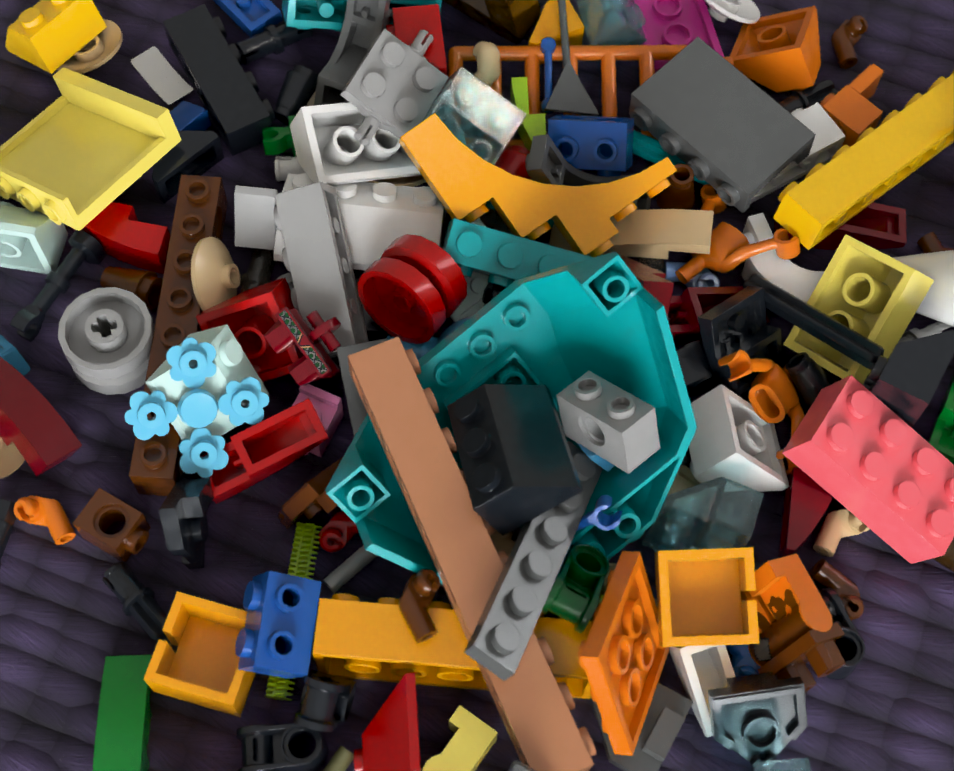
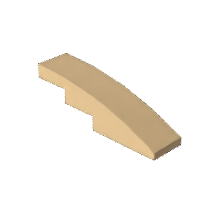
M686 209L634 210L618 222L612 216L610 220L619 232L610 238L613 246L601 255L615 251L625 257L668 260L669 251L710 254L714 211ZM554 223L551 229L549 245L573 251Z

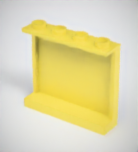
M63 67L52 76L62 96L0 146V196L6 200L12 198L20 202L31 212H41L58 225L63 223L80 231L182 139L167 108Z

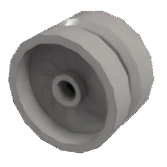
M117 287L96 288L81 294L66 307L59 321L58 340L77 378L90 390L105 395L126 394L145 384L155 325L146 304L133 292Z

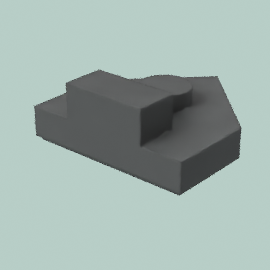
M658 682L633 756L614 754L608 734L603 732L602 718L597 703L590 697L593 712L597 718L604 741L603 745L608 761L623 771H658L693 704V701Z

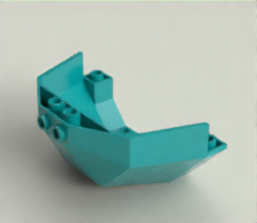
M615 251L515 280L418 360L421 374L416 376L422 389L429 387L432 390L439 408V413L434 415L441 429L449 428L454 441L455 437L447 406L483 384L546 385L550 389L560 422L561 416L556 395L588 371L655 407L660 449L629 474L616 466L609 472L603 469L583 514L584 516L594 510L595 503L600 496L609 495L613 498L612 504L609 508L601 511L607 515L622 511L619 525L612 530H602L596 525H590L576 531L564 561L575 545L588 544L601 551L609 562L610 558L626 545L638 540L645 530L655 523L697 430V424L664 305L641 285ZM367 414L325 489L326 494L356 524L365 550L415 573L422 569H430L438 575ZM565 436L567 442L570 441L579 449H581L575 441ZM457 449V452L453 454V457L459 469H461L462 464Z

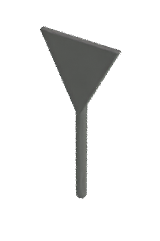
M558 0L563 70L544 111L598 116L597 109L571 65L566 1Z

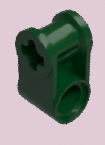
M588 544L575 545L558 572L542 613L545 614L550 611L574 624V630L582 633L591 620L601 598L599 594L609 571V562L606 556L597 548Z

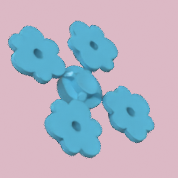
M187 337L182 341V346L175 345L168 349L166 360L172 366L170 369L171 378L175 381L183 380L184 384L193 390L186 392L181 397L178 408L172 402L166 401L165 394L160 390H155L150 395L145 391H137L130 397L129 404L131 409L125 412L124 418L129 425H133L134 435L138 439L148 440L154 434L165 436L170 429L168 423L173 422L177 415H179L184 424L196 428L192 431L190 439H184L179 443V450L183 454L179 460L180 468L185 473L193 474L197 472L200 477L208 478L213 474V469H223L228 464L229 457L223 449L225 446L224 438L221 435L212 436L211 432L204 427L214 421L218 409L221 413L229 415L230 422L235 426L243 424L244 421L250 425H255L264 418L263 407L268 405L269 396L261 391V384L254 377H246L240 383L235 380L229 381L225 387L227 393L221 395L218 402L210 392L204 389H197L204 384L205 377H212L216 373V365L212 362L216 357V350L208 342L198 344L195 338ZM191 360H196L195 366H189ZM242 400H248L247 405H241ZM149 412H154L155 416L153 418H148L147 414ZM202 451L207 452V455L205 457L200 456V453Z

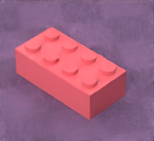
M852 375L821 389L782 453L910 564L944 556L954 538V464Z

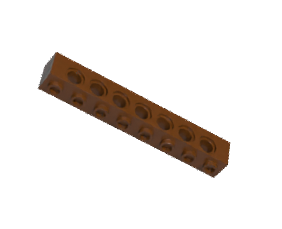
M181 175L145 382L166 360V353L170 347L180 345L189 334L202 331L196 319V316L203 311L196 300L192 287L191 259L194 248L201 239L215 237L222 241L228 201L221 177ZM145 383L144 391L150 395L151 391ZM149 412L147 414L148 418H153L155 416L154 412ZM168 423L170 429L165 436L154 434L148 440H141L135 437L129 477L139 494L168 496L183 472L179 465L180 457L183 455L179 450V443L182 439L171 423Z

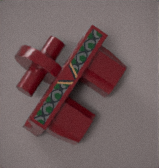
M285 307L275 314L279 321L274 323L264 334V337L272 349L279 354L296 343L304 356L287 368L299 386H305L319 378H331L340 371L321 344V341H323L330 352L335 351L336 348L341 346L333 334L341 326L337 317L324 322L317 310L313 311L306 317L314 328L312 331L297 308L289 310L288 307Z

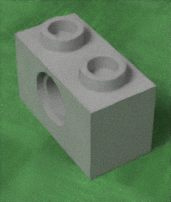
M590 371L586 372L556 395L565 436L626 473L632 472L660 449L655 407Z

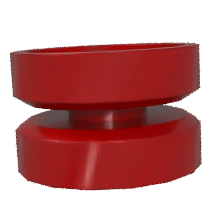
M410 234L396 238L384 251L381 258L374 261L361 275L357 283L358 296L365 310L376 324L394 337L399 336L400 340L414 344L428 342L440 329L446 318H449L467 296V282L461 268L451 255L436 243L422 236Z

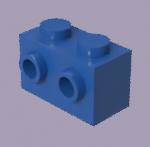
M555 115L548 119V135L565 160L573 167L581 171L582 169L597 170L598 176L612 177L621 176V171H627L632 166L634 118Z
M267 571L253 577L252 581L248 583L243 597V607L247 609L245 628L240 630L235 646L236 656L240 657L238 670L287 679L308 676L321 581L274 571Z

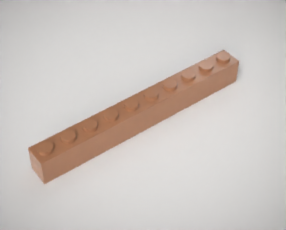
M398 336L349 355V372L462 630L469 642L508 556L504 550L496 551L490 538L491 535L495 534L494 527L473 510L463 468L459 469L453 457V454L457 452L454 438L448 427L440 428L434 415L439 413L435 396L429 387L422 389L416 376L421 374L417 357L412 349L405 351ZM534 632L532 633L515 674L505 681L477 662L521 763L535 771H589L594 763L591 756L596 755L594 743L587 729L584 726L578 729L570 713V710L575 709L574 700L564 681L557 683L549 667L555 663L554 657L543 636L536 638Z

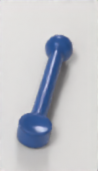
M546 37L541 41L540 46L542 53H544L545 99L541 103V109L549 114L553 111H544L552 94V53L556 49V42L553 38Z

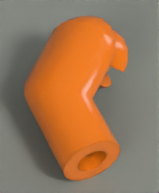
M30 495L28 497H21L15 502L13 511L16 518L29 524L48 527L56 545L68 543L75 538L76 534L59 501Z

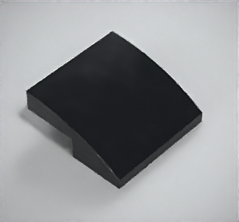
M749 285L698 317L703 346L718 384L724 385L738 396L751 388L752 382L760 372H752L747 376L729 382L728 378L731 376L730 368L727 364L719 366L718 360L738 350H744L750 358H768L780 367L784 366L781 328L767 325L763 287Z

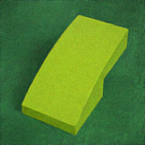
M511 77L510 96L514 120L524 146L530 151L533 136L546 135L545 113L529 114L527 77Z

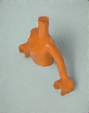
M704 185L700 190L703 202L700 210L714 211V214L724 211L727 204L720 199L711 185ZM721 222L712 230L710 254L690 253L693 258L675 273L677 278L686 284L705 268L719 273H728L746 259L776 249V254L779 258L793 259L800 254L799 237L794 236L789 240L788 231L781 228L774 232L773 238L749 244L748 239L741 231L726 222Z
M738 350L718 360L719 366L727 364L730 368L731 376L728 378L729 382L747 376L752 372H760L752 382L749 391V401L752 408L767 423L781 422L787 413L791 420L792 437L804 418V412L793 381L785 366L782 369L768 358H750L744 350ZM784 449L776 452L777 459L786 458L788 462L786 473L788 475L794 467H799L782 453Z

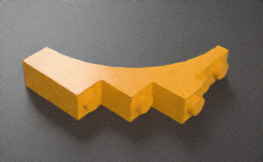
M436 113L402 135L399 141L452 219H465L467 222L473 223L489 211L485 204L490 201L513 235L523 238L527 235L530 240L534 241L551 229L547 221L552 218L573 251L583 255L589 253L591 257H597L613 246L610 238L619 231L610 220V217L613 216L617 222L637 209L633 201L645 193L651 199L671 185L667 177L677 171L670 159L666 157L640 173L609 183L584 186L543 184L512 175L483 160L460 142Z

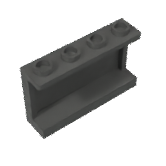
M699 37L694 39L631 93L629 114L631 118H634V124L642 131L647 130L659 140L665 152L672 156L676 155L686 165L690 166L695 178L701 181L705 180L717 191L718 196L725 204L735 206L742 213L750 207L753 196L792 161L799 164L809 155L816 135Z

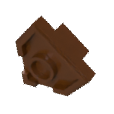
M342 458L305 483L282 505L281 511L278 513V519L287 529L304 515L308 520H311L322 509L330 513L338 506L326 494L325 489Z

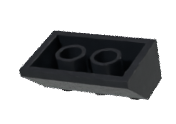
M954 330L897 343L888 358L882 355L878 357L862 385L912 428L929 405L954 354Z
M483 384L447 406L473 510L500 534L505 535L583 491L550 389L546 385Z

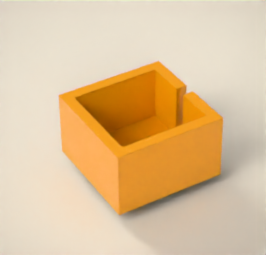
M753 547L667 550L654 553L659 646L759 644L757 600L741 601V591L756 590Z
M177 591L162 629L170 643L178 646L175 653L167 641L159 639L144 676V681L155 693L241 717L256 674L254 672L238 670L240 657L236 656L235 653L238 634L242 628H245L247 611Z

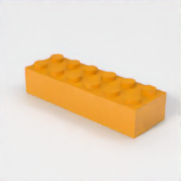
M339 593L333 594L332 599H319L312 652L318 671L341 678L396 683L400 682L405 673H415L416 684L489 691L477 662L464 653L468 641L450 604L437 601L431 602L427 611L438 633L424 642L417 643L399 609V599L385 597L378 599V603L361 602L359 597L351 594ZM541 612L533 632L536 638L543 636L551 649L555 663L549 667L556 682L564 681L572 698L590 699V684L585 669H582L579 665L578 652L582 640L588 637L593 621H589L584 631L579 633L574 630V624L565 619L544 617V613Z

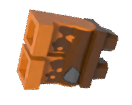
M797 553L769 560L755 571L756 590L741 591V601L757 600L759 644H749L750 655L760 666L758 669L759 674L773 672L778 680L800 677L804 683L805 692L816 686L817 683L807 668L806 662L809 661L818 678L827 676L846 664L835 644V641L845 635L838 622L833 623L827 605Z

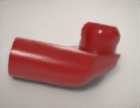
M344 511L336 513L319 532V542L325 551L336 552L342 549L359 531L352 519Z

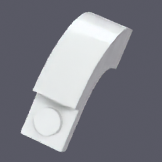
M763 213L747 218L743 234L748 239L749 244L773 238V233ZM776 249L746 259L741 275L745 281L752 274H758L807 303L824 271H811L801 268L790 260L779 258L776 254Z

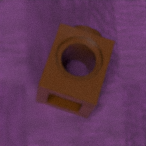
M101 488L96 491L72 523L83 539L122 562H127L132 554L135 555L142 550L148 540V531L151 528L143 513ZM118 521L125 522L124 528L119 533L113 535L106 534L111 524Z

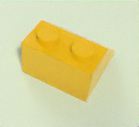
M40 0L33 7L24 10L19 15V18L8 27L5 46L14 55L52 74L107 26L92 0Z

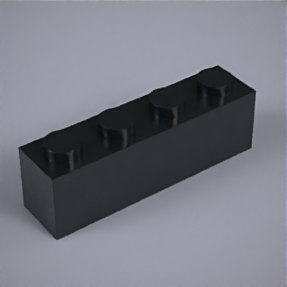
M205 4L163 21L169 46L202 104L208 111L231 155L234 156L263 143L262 129L272 127L271 122L276 120L275 113L267 99L261 100L257 94L259 87L250 70L244 72L242 69L243 61L234 43L228 45L225 40L227 34L218 16L212 18Z

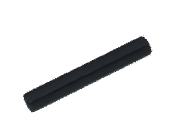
M752 274L748 280L744 281L743 288L749 285L764 288L765 308L867 369L872 370L880 355L884 356V349L880 345L758 274Z

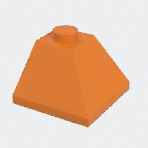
M816 6L760 17L754 24L743 23L729 56L733 57L734 67L746 77L776 93L794 91L796 89L802 91L814 86L821 66Z

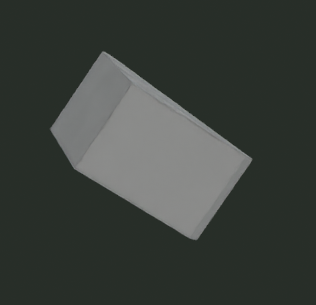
M235 186V246L274 250L277 225L274 220L273 211L277 207L274 197L275 194H278L277 189Z

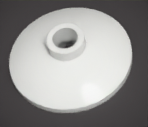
M704 0L710 6L708 8L709 14L720 22H726L729 18L741 23L754 24L761 16L758 7L752 0Z

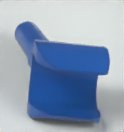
M602 495L597 499L594 510L582 517L577 531L590 525H596L602 530L615 529L620 523L622 511H617L612 515L604 514L601 510L609 508L613 498L609 495Z

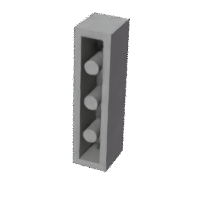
M317 182L275 194L277 207L274 208L273 214L275 223L283 234L285 248L282 250V257L285 267L291 272L294 288L291 290V299L294 308H297L312 331L314 328L306 317L313 311L317 310L324 322L337 317L341 326L333 334L341 344L340 347L369 342L336 188L323 182ZM321 341V344L324 346V348L331 356V358L337 357V349L333 352H330L324 344V342Z

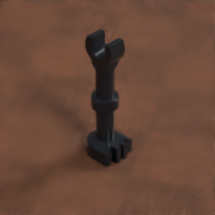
M83 230L74 231L68 239L72 248L55 272L50 271L44 279L46 285L32 304L17 312L11 320L10 325L18 329L16 333L30 342L39 334L42 322L45 319V313L60 293L65 294L70 288L71 283L69 281L83 261L86 260L90 264H100L107 255L101 243Z

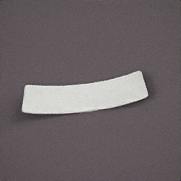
M155 46L131 59L132 65L168 105L193 91V88L174 70Z

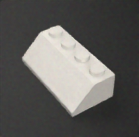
M452 93L439 94L423 121L436 113L452 134L464 144ZM350 102L301 107L290 124L298 163L313 183L323 182L328 185H340L421 175V173L400 145V139L389 131L378 128L369 145L361 144L362 138L357 141L354 138V134L365 118L357 107Z
M288 173L282 192L313 184V181L306 173ZM357 182L331 185L336 188L353 269L366 271L374 261L381 258L384 251L396 238L406 234L422 236L442 248L446 230L447 211L430 187L395 186L389 182ZM277 227L273 254L274 261L284 262L282 250L285 248L283 234Z

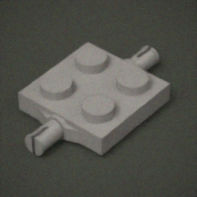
M384 29L379 33L340 94L356 106L365 118L354 134V138L357 141L362 138L361 144L369 145L378 128L389 131L400 139L402 135L423 121L449 77L430 64L423 56L434 40L431 34L426 37L428 31L419 30L418 35L410 46L404 44Z

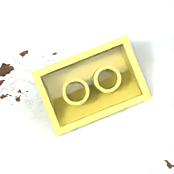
M845 234L807 304L880 345L884 349V357L888 358L901 339L934 280ZM795 325L783 344L797 353L806 352L817 364L841 379L852 375L863 384L867 375L871 372L870 369H867Z

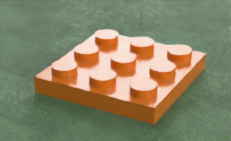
M622 551L615 570L609 572L607 590L601 604H598L593 614V625L588 637L582 640L578 652L579 665L582 669H585L590 684L591 698L597 703L602 718L603 732L608 734L614 754L633 756L670 650L669 647L659 646L657 606L641 554L635 551Z

